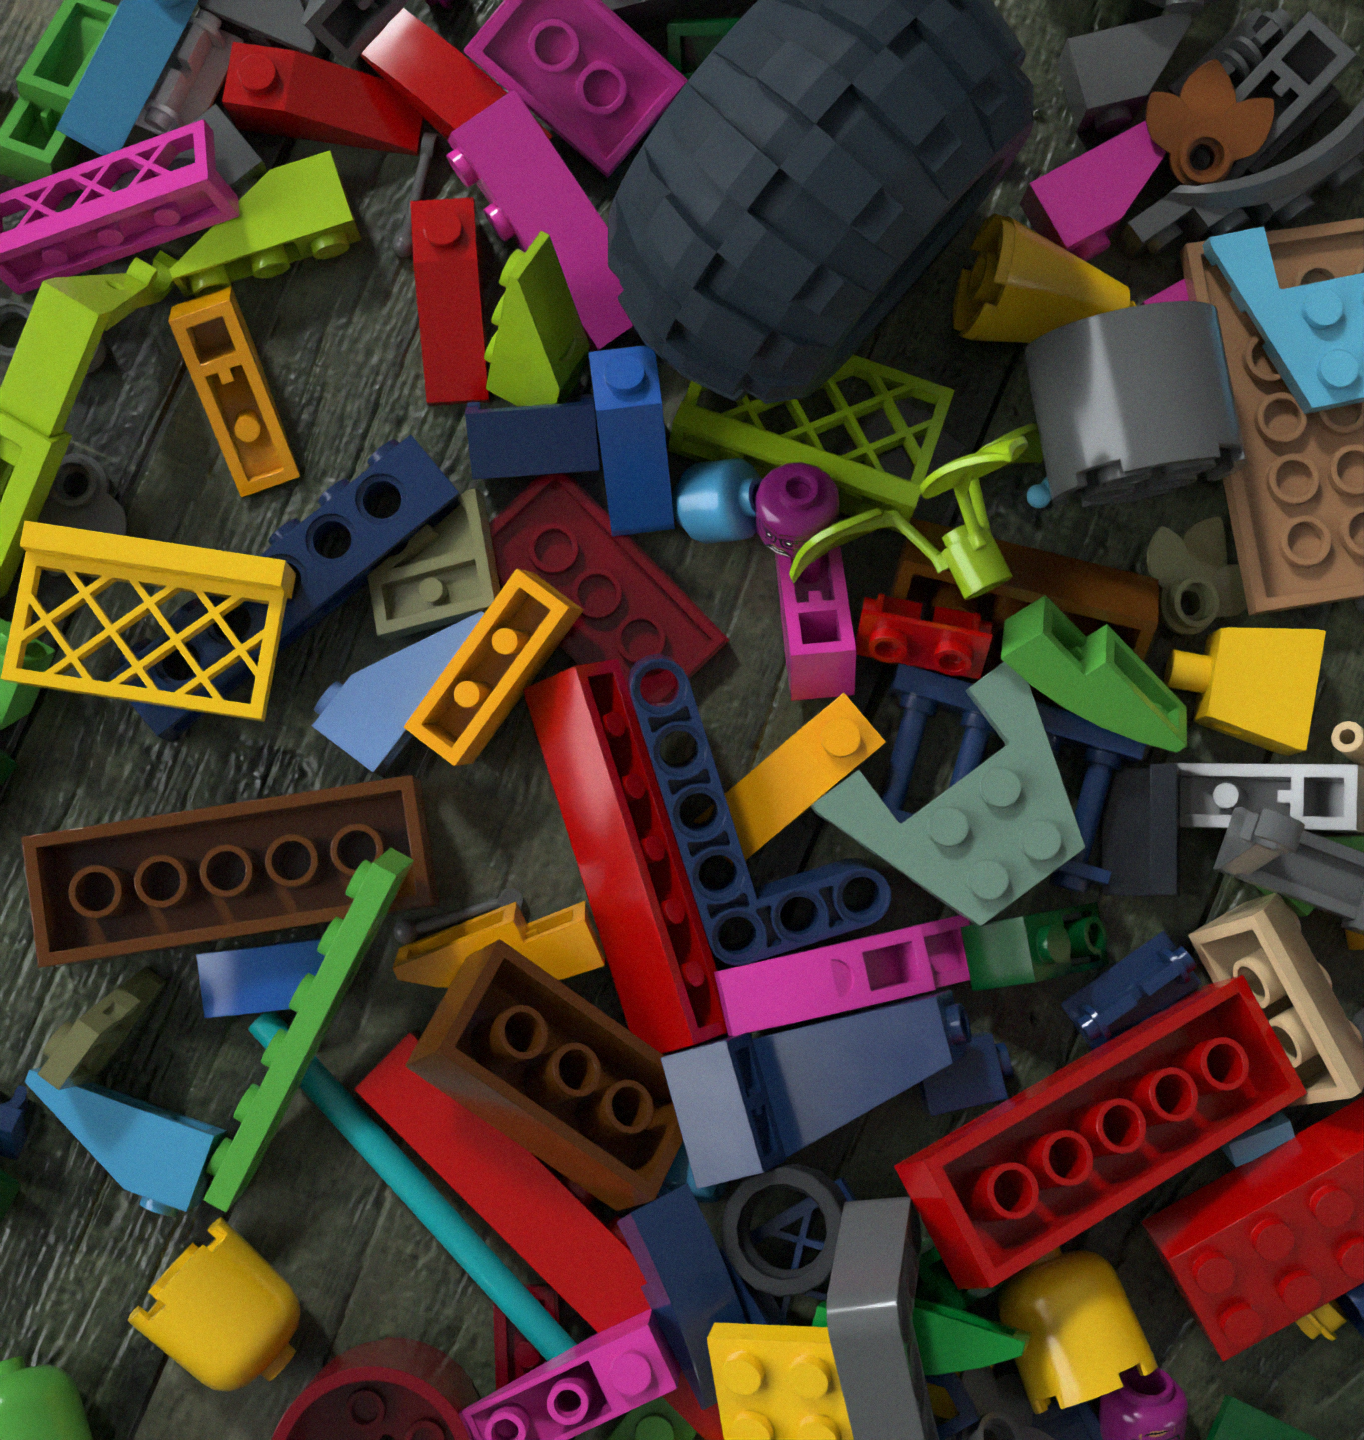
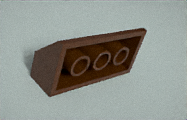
M910 519V524L941 553L946 549L942 537L955 528L919 519ZM905 536L889 597L923 603L920 620L932 622L935 606L969 613H981L980 620L992 622L991 634L993 635L981 678L1004 662L1001 659L1004 621L1044 595L1086 637L1108 624L1132 651L1144 661L1158 625L1159 579L995 539L1013 577L987 593L965 600L950 569L938 574L932 561ZM882 662V663H886V664H890V665H894V666H898V664H899V663H896V662H895V663ZM916 667L919 669L958 679L971 684H974L978 680H980L960 675H947L941 673L940 671ZM1029 684L1035 701L1062 707Z

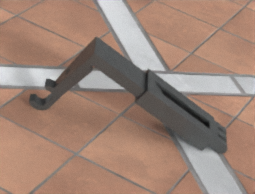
M1243 807L1234 808L1213 870L1343 918L1342 928L1364 936L1363 852L1304 831V823L1280 812L1263 808L1261 814Z

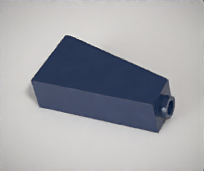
M952 990L752 1035L786 1158L968 1055L966 1043H970L972 1039L970 1021L965 1007L961 1003L955 1004Z

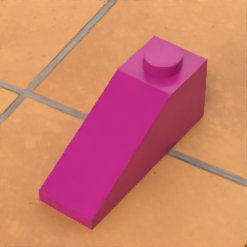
M1146 121L1030 182L1020 202V206L1038 234L1087 262L1101 254L1111 245L1109 238L1168 153L1151 140Z
M840 546L829 550L828 553L817 558L816 561L806 567L794 584L789 572L795 558L775 553L784 652L791 701L839 697L842 693H845L847 696L855 695L856 645Z

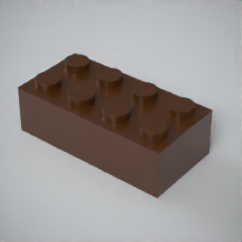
M501 939L465 958L405 1064V1067L616 1211L655 1200L683 1142L660 1059L664 1055Z

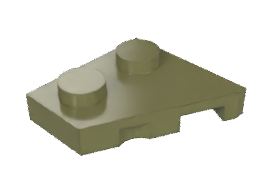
M477 489L466 490L457 498L461 504L435 527L426 524L408 540L407 546L401 553L389 556L367 576L377 636L388 641L460 622L480 611L485 613L501 590L484 495Z
M145 966L78 1018L74 1024L66 1021L56 1030L45 1045L43 1054L49 1057V1059L37 1075L58 1090L94 1082L165 986L167 980Z

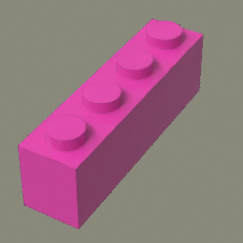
M513 89L451 132L447 142L453 151L448 153L446 157L459 179L467 188L475 183L490 203L489 206L483 209L484 214L504 242L513 237L520 249L526 252L540 231L550 235L590 345L589 350L594 352L633 326L618 301V296L624 289L619 283L620 280L608 267V227L517 91Z

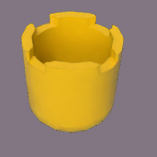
M221 1217L213 1222L207 1230L215 1239L207 1247L202 1244L200 1248L192 1242L148 1291L157 1302L148 1313L140 1306L135 1308L130 1314L128 1322L202 1384L213 1390L229 1392L247 1386L260 1374L270 1382L285 1368L296 1353V1350L288 1342L298 1328L301 1308L298 1295L291 1285Z
M1059 1246L1008 1277L1000 1288L997 1306L1001 1323L1031 1332L1029 1344L1023 1355L1014 1358L1027 1398L1035 1414L1048 1410L1047 1406L1051 1403L1050 1397L1056 1396L1060 1408L1064 1409L1122 1388L1123 1384L1118 1373L1135 1365L1140 1376H1146L1158 1368L1118 1275L1109 1261L1099 1254L1081 1249L1062 1253Z

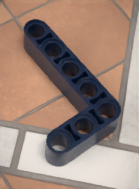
M647 655L638 660L631 668L628 677L629 694L702 925L715 956L727 964L735 966L746 965L871 925L880 920L889 909L891 902L890 886L884 876L873 865L863 859H843L753 888L687 675L676 661L665 655ZM655 668L670 670L676 680L674 693L663 702L648 701L641 695L640 691L642 678L647 672ZM673 731L688 732L695 740L693 754L682 763L667 762L660 756L662 740ZM695 793L709 795L714 801L712 815L708 820L700 824L685 822L680 818L679 813L681 803L686 797ZM714 855L728 857L733 862V869L727 880L720 884L712 885L705 883L699 878L700 866L707 858ZM856 877L870 878L873 889L867 901L853 906L843 902L842 893L850 880ZM802 896L812 901V911L806 921L796 925L786 924L781 921L780 913L783 905L793 897ZM740 916L751 921L752 928L749 936L739 944L724 943L718 938L720 926L727 919Z

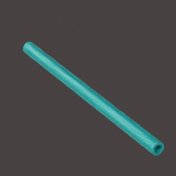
M270 1011L260 1015L250 1025L248 1031L267 1049L272 1038L280 1028L288 1032L290 1027L276 1011ZM315 1055L299 1086L546 1361L576 1346L577 1343Z

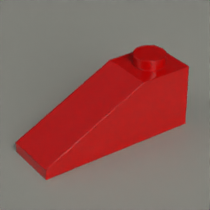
M240 42L232 43L222 103L237 130L413 156L419 155L425 118L385 79L294 50Z
M474 197L410 201L413 265L427 405L467 404L468 402L488 403L490 402V394L485 389L488 378V362L484 360L487 338L481 227Z

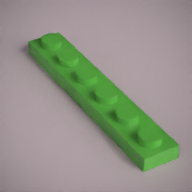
M390 848L373 863L365 859L354 873L345 893L354 901L344 920L336 916L325 931L317 948V952L324 955L325 958L316 976L307 973L292 996L289 1008L297 1012L288 1032L280 1028L263 1054L261 1064L269 1067V1070L261 1086L253 1083L248 1088L233 1116L234 1119L241 1122L233 1141L226 1137L215 1151L207 1166L206 1172L214 1176V1179L203 1200L225 1213L248 1189L414 861L408 856Z

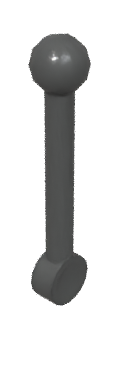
M424 133L420 150L421 156L402 231L392 241L393 252L402 258L413 254L410 201H418L423 198L432 159L435 158L438 149V134Z
M506 888L499 894L498 898L415 923L412 920L403 919L394 926L393 935L399 943L404 945L411 944L417 939L419 934L473 919L516 901L521 909L523 897L517 889Z

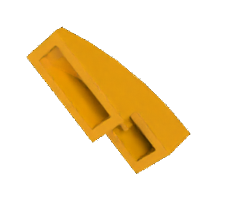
M586 900L530 923H526L516 901L400 947L392 969L397 980L449 988L467 956L501 939L557 980H562L605 966V951L597 925Z

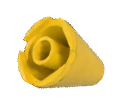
M993 213L983 222L970 246V249L980 252L972 271L964 268L961 270L953 304L952 323L955 330L961 331L958 336L969 340L1031 343L1038 337L1069 323L1094 315L1133 307L1136 304L1130 300L1128 286L1010 216Z

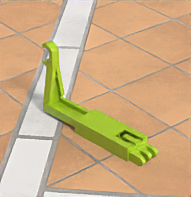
M161 250L153 259L152 266L135 257L126 273L55 277L42 281L0 387V598L7 595L25 552L20 547L24 520L37 522L73 436L64 430V426L103 331L109 330L136 309L160 302L168 295L175 284L169 269L178 260Z

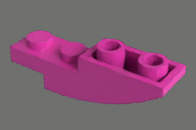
M961 915L716 971L714 974L728 1036H736L746 1032L750 1033L836 1014L970 980L960 928L970 925L969 920Z

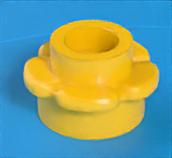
M1334 1299L1295 1322L1313 1340L1322 1333L1328 1340L1334 1341L1338 1338L1335 1331L1349 1319L1342 1307Z

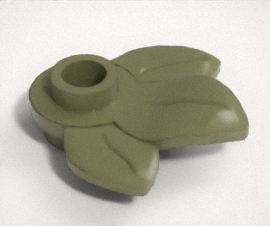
M1215 516L1190 525L1182 533L1181 537L1164 526L1157 528L1147 550V565L1151 577L1159 579L1158 615L1162 623L1170 631L1180 635L1197 634L1205 630L1215 617H1233L1247 607L1239 564H1227L1226 539L1221 517ZM1182 593L1186 595L1189 601V609L1186 614L1182 611L1180 604Z

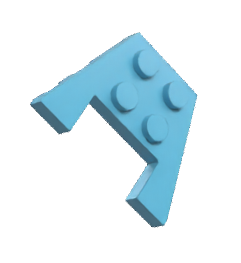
M1264 226L1209 237L1202 245L1204 255L1212 267L1217 264L1232 288L1229 295L1241 313L1247 312L1265 341L1262 345L1264 351L1303 413L1308 414L1364 402V273L1280 289Z

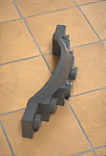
M1364 97L1352 113L1334 131L1306 151L1277 166L1239 179L1219 183L1178 186L1157 203L1129 221L1117 239V245L1129 261H1132L1146 250H1149L1153 256L1159 255L1177 242L1184 234L1191 243L1201 242L1212 234L1218 236L1233 233L1248 220H1250L1255 228L1263 226L1265 228L1276 219H1278L1283 227L1288 225L1314 204L1310 196L1327 184L1332 192H1335L1364 169L1359 161L1364 155Z

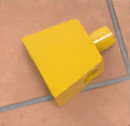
M1220 628L1208 635L1204 655L1172 649L1165 668L1164 684L1170 688L1197 693L1193 720L1197 724L1277 754L1294 755L1307 750L1326 631L1288 628Z

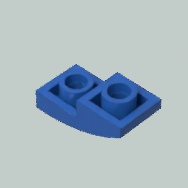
M322 937L279 941L262 946L210 950L196 954L204 1018L290 1009L289 1003L302 979L307 973L316 976L325 958L324 955L317 952Z

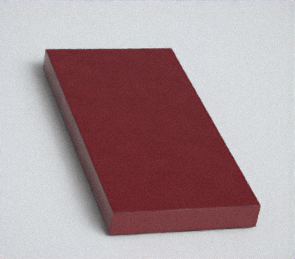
M568 473L541 474L489 522L499 584L502 588L516 569L534 572L583 609V612L558 645L576 665L618 659L628 688V677L635 663L647 655L661 654L671 657L683 668L690 681L729 644L730 640L628 535L612 537L609 515ZM664 668L650 670L642 678L640 684L641 695L648 701H665L674 693L676 687L675 676L670 670Z

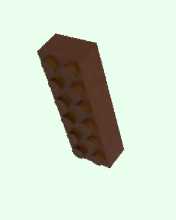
M413 775L21 837L38 968L69 966L330 924L336 916L344 920L354 899L345 895L354 873L365 859L373 863L390 848L397 850L414 861L387 915L440 906L421 780Z

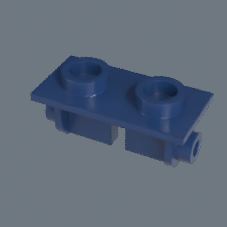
M1161 931L1060 1003V1006L1091 1050H1094L1172 1005L1202 983L1193 972L1197 965L1191 955L1182 946L1177 949L1165 931Z

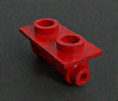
M882 593L878 594L877 599L864 598L855 642L856 655L875 658L887 663L896 662L940 671L952 676L960 675L975 679L981 678L993 635L991 634L992 622L980 620L981 613H969L935 606L933 619L930 622L920 620L923 603L888 597Z

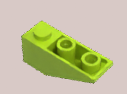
M329 150L270 169L238 201L240 216L214 225L169 269L172 280L185 297L193 294L195 297H200L231 286L230 282L252 275L260 279L280 275L290 268L289 263L314 256L316 259H328L346 252L350 247L349 244L362 239L340 172L331 151Z
M540 231L526 252L516 249L504 266L499 284L506 287V291L498 302L491 323L498 326V330L492 337L484 355V360L491 363L485 389L517 407L566 403L581 381L590 347L549 234Z

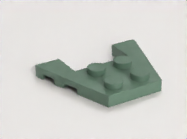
M1005 662L1001 663L965 691L1003 740L1005 746L903 823H899L860 770H857L810 806L822 819L842 830L856 840L855 842L885 860L909 877L908 879L976 926H982L1085 848L1029 683Z

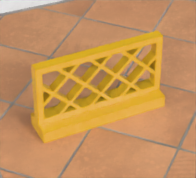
M24 520L20 547L26 553L1 680L15 684L265 722L287 598L292 599L296 573L286 560ZM42 570L66 573L79 591V593L49 614L36 597ZM79 576L99 579L86 586ZM117 581L131 583L144 602L115 623H112L94 597ZM143 585L163 589L151 597ZM181 591L196 593L209 612L177 634L159 609V606ZM207 595L228 599L215 607ZM245 601L268 604L265 628L242 644L223 616ZM85 603H88L105 627V630L74 650L56 624ZM35 610L40 620L31 625L33 611ZM152 612L170 637V640L139 661L121 636V633ZM217 622L235 647V650L204 671L185 643ZM49 630L67 656L45 672L22 669L27 644ZM113 639L132 666L110 682L97 681L82 660ZM261 646L257 666L249 653ZM178 649L197 676L175 692L162 691L155 684L147 670ZM243 659L255 675L251 704L224 700L211 680ZM75 667L82 678L64 676L62 674ZM139 676L147 688L129 686L127 684ZM205 686L212 698L191 694Z

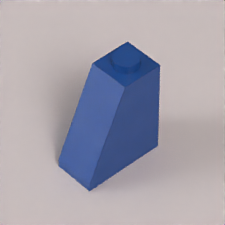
M647 345L589 352L612 537L675 529L656 354Z

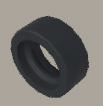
M801 1164L778 1165L763 1173L752 1175L740 1183L727 1201L721 1223L724 1252L735 1272L754 1289L778 1297L804 1295L830 1280L843 1207L847 1199L841 1188L823 1172ZM792 1189L805 1193L818 1204L825 1217L827 1235L823 1249L813 1262L803 1268L785 1270L769 1264L758 1254L751 1240L750 1222L753 1211L763 1197L775 1190Z

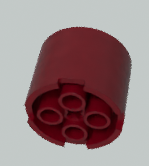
M386 1337L385 1340L371 1341L355 1346L340 1355H336L327 1362L284 1413L271 1440H381L384 1434L391 1436L395 1440H474L462 1410L479 1401V1397L472 1386L473 1381L465 1370L444 1352L413 1339Z

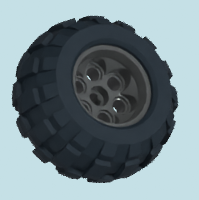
M758 0L712 50L664 112L629 167L611 205L608 217V267L620 280L619 283L624 290L618 296V301L643 342L683 377L733 401L743 399L747 393H750L766 404L805 398L830 379L877 330L944 252L1001 179L1032 131L1034 85L1020 69L1024 62L1026 51L993 1Z

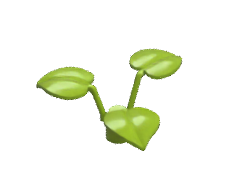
M1037 423L1028 424L1008 432L988 443L976 453L957 458L943 465L927 476L921 483L920 492L925 499L935 497L954 488L965 522L964 525L955 528L942 537L946 546L942 553L896 510L881 512L879 508L832 524L808 540L798 551L792 563L789 575L793 584L806 567L828 553L829 550L885 527H895L900 530L932 561L938 574L950 569L965 600L978 597L1004 584L1013 576L991 533L979 477L1013 463L1030 462L1041 464L1043 452Z

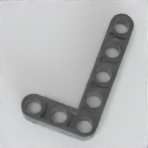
M910 1196L847 1201L843 1207L827 1293L826 1308L830 1343L854 1440H939L912 1321L922 1238L920 1216Z

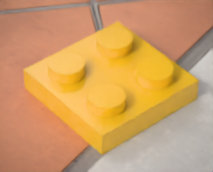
M714 1322L707 1337L724 1440H854L830 1343L828 1327Z

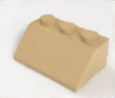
M1272 893L1247 901L1188 934L1213 983L1244 975L1307 1091V1094L1286 1107L1349 1099L1362 1092L1364 1088L1363 1038L1357 1027L1346 1017L1332 991V981L1328 972L1316 961L1301 933V924L1296 913L1285 903L1281 895Z

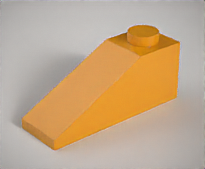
M229 286L172 306L168 322L241 498L300 477L295 457L255 344L232 287Z
M842 693L725 793L745 861L886 742L845 693ZM714 804L695 819L694 823L700 824L708 820L712 815ZM723 856L724 859L733 868L732 860L726 856Z

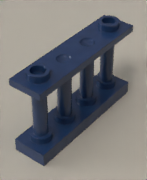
M901 663L893 671L887 695L900 698L899 708L904 710L880 794L881 800L899 823H903L913 815L902 810L929 717L935 718L937 710L962 716L960 726L964 727L965 731L949 788L983 763L990 735H997V732L965 692L973 684ZM1035 702L1052 752L1059 753L1060 745L1085 752L1083 762L1087 763L1088 767L1074 814L1085 848L1052 872L1049 884L1087 894L1089 884L1094 886L1106 885L1109 883L1111 871L1090 866L1088 862L1113 771H1120L1122 763L1130 765L1142 760L1146 744L1099 727L1075 713Z

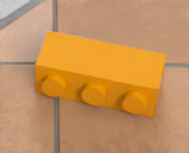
M516 569L403 728L453 766L473 764L524 694L523 689L529 687L583 612V609L534 572Z

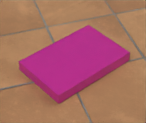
M503 0L464 48V53L509 92L515 89L529 110L607 178H609L665 112L688 81L685 76L601 0Z

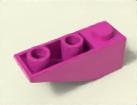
M649 1309L591 1336L463 1409L462 1414L468 1423L474 1440H568L677 1389L681 1368L653 1310Z

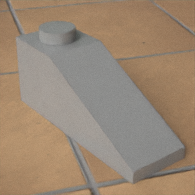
M1164 763L1177 764L1181 769L1180 828L1227 830L1234 808L1243 807L1261 814L1263 808H1267L1301 821L1305 824L1304 831L1315 835L1364 836V767L1360 765Z

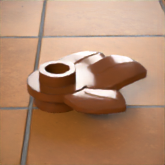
M1211 59L1198 67L1188 77L1179 97L1166 92L1151 93L1146 109V126L1151 140L1169 153L1170 170L1174 178L1181 185L1219 183L1228 176L1233 161L1253 155L1266 141L1274 117V100L1272 98H1253L1236 102V94L1226 70L1217 59ZM1197 145L1205 147L1210 154L1209 164L1203 170L1195 169L1190 163V153Z

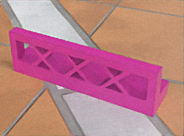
M202 119L1 193L0 279L17 295L39 288L44 280L55 277H70L239 217L238 196L216 170L212 128ZM194 148L195 163L173 171L167 170L178 153ZM134 169L140 170L128 187L115 192L110 191L123 173ZM80 189L84 191L71 208L58 213L54 211L67 194ZM25 209L28 210L16 228L3 232V217Z

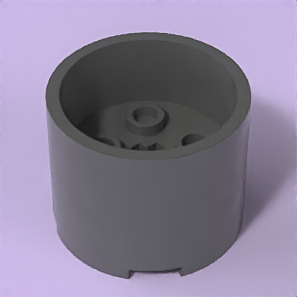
M1173 301L1118 309L1056 328L1033 340L1025 348V363L1053 505L1067 504V496H1080L1082 508L1150 499L1172 494L1173 489L1196 482L1198 473L1206 471L1208 481H1217L1238 472L1247 465L1248 462L1218 311L1215 306L1197 301Z

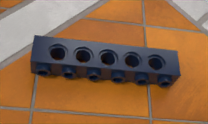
M411 434L400 443L397 439H392L383 444L369 457L367 464L370 467L351 483L348 479H342L332 485L319 498L320 508L302 522L298 518L288 521L269 538L268 542L271 547L262 553L260 557L286 560L293 570L299 571L301 575L299 590L292 596V599L287 598L277 657L367 585V576L389 556L401 553L407 546L408 540L426 524L435 527L461 504L457 499L460 496L458 490ZM391 491L401 495L400 507L391 517L379 519L370 515L371 502L378 494ZM334 531L350 533L351 545L343 556L335 559L322 557L321 545L328 534ZM209 596L215 607L228 599ZM196 598L175 611L170 617L169 623L178 634L209 611L201 600ZM245 601L223 616L225 620L230 613L236 610L244 609L249 611L251 617L250 628L244 636L238 638L243 644L265 628L269 605ZM217 622L185 643L188 649H197L200 655V666L204 671L235 650L230 640L225 638ZM164 632L153 642L146 638L130 648L140 661L170 640V637ZM261 646L249 653L257 666ZM178 649L147 670L150 677L162 691L175 692L197 676L195 674L187 680H177L174 675L173 666L177 656L180 654ZM124 654L118 661L122 667L109 676L111 680L132 666ZM241 659L212 679L211 682L221 696L226 699L252 678L254 674L245 661ZM139 676L127 684L129 686L147 688ZM205 686L191 694L212 698ZM129 701L156 736L170 742L174 741L207 714Z

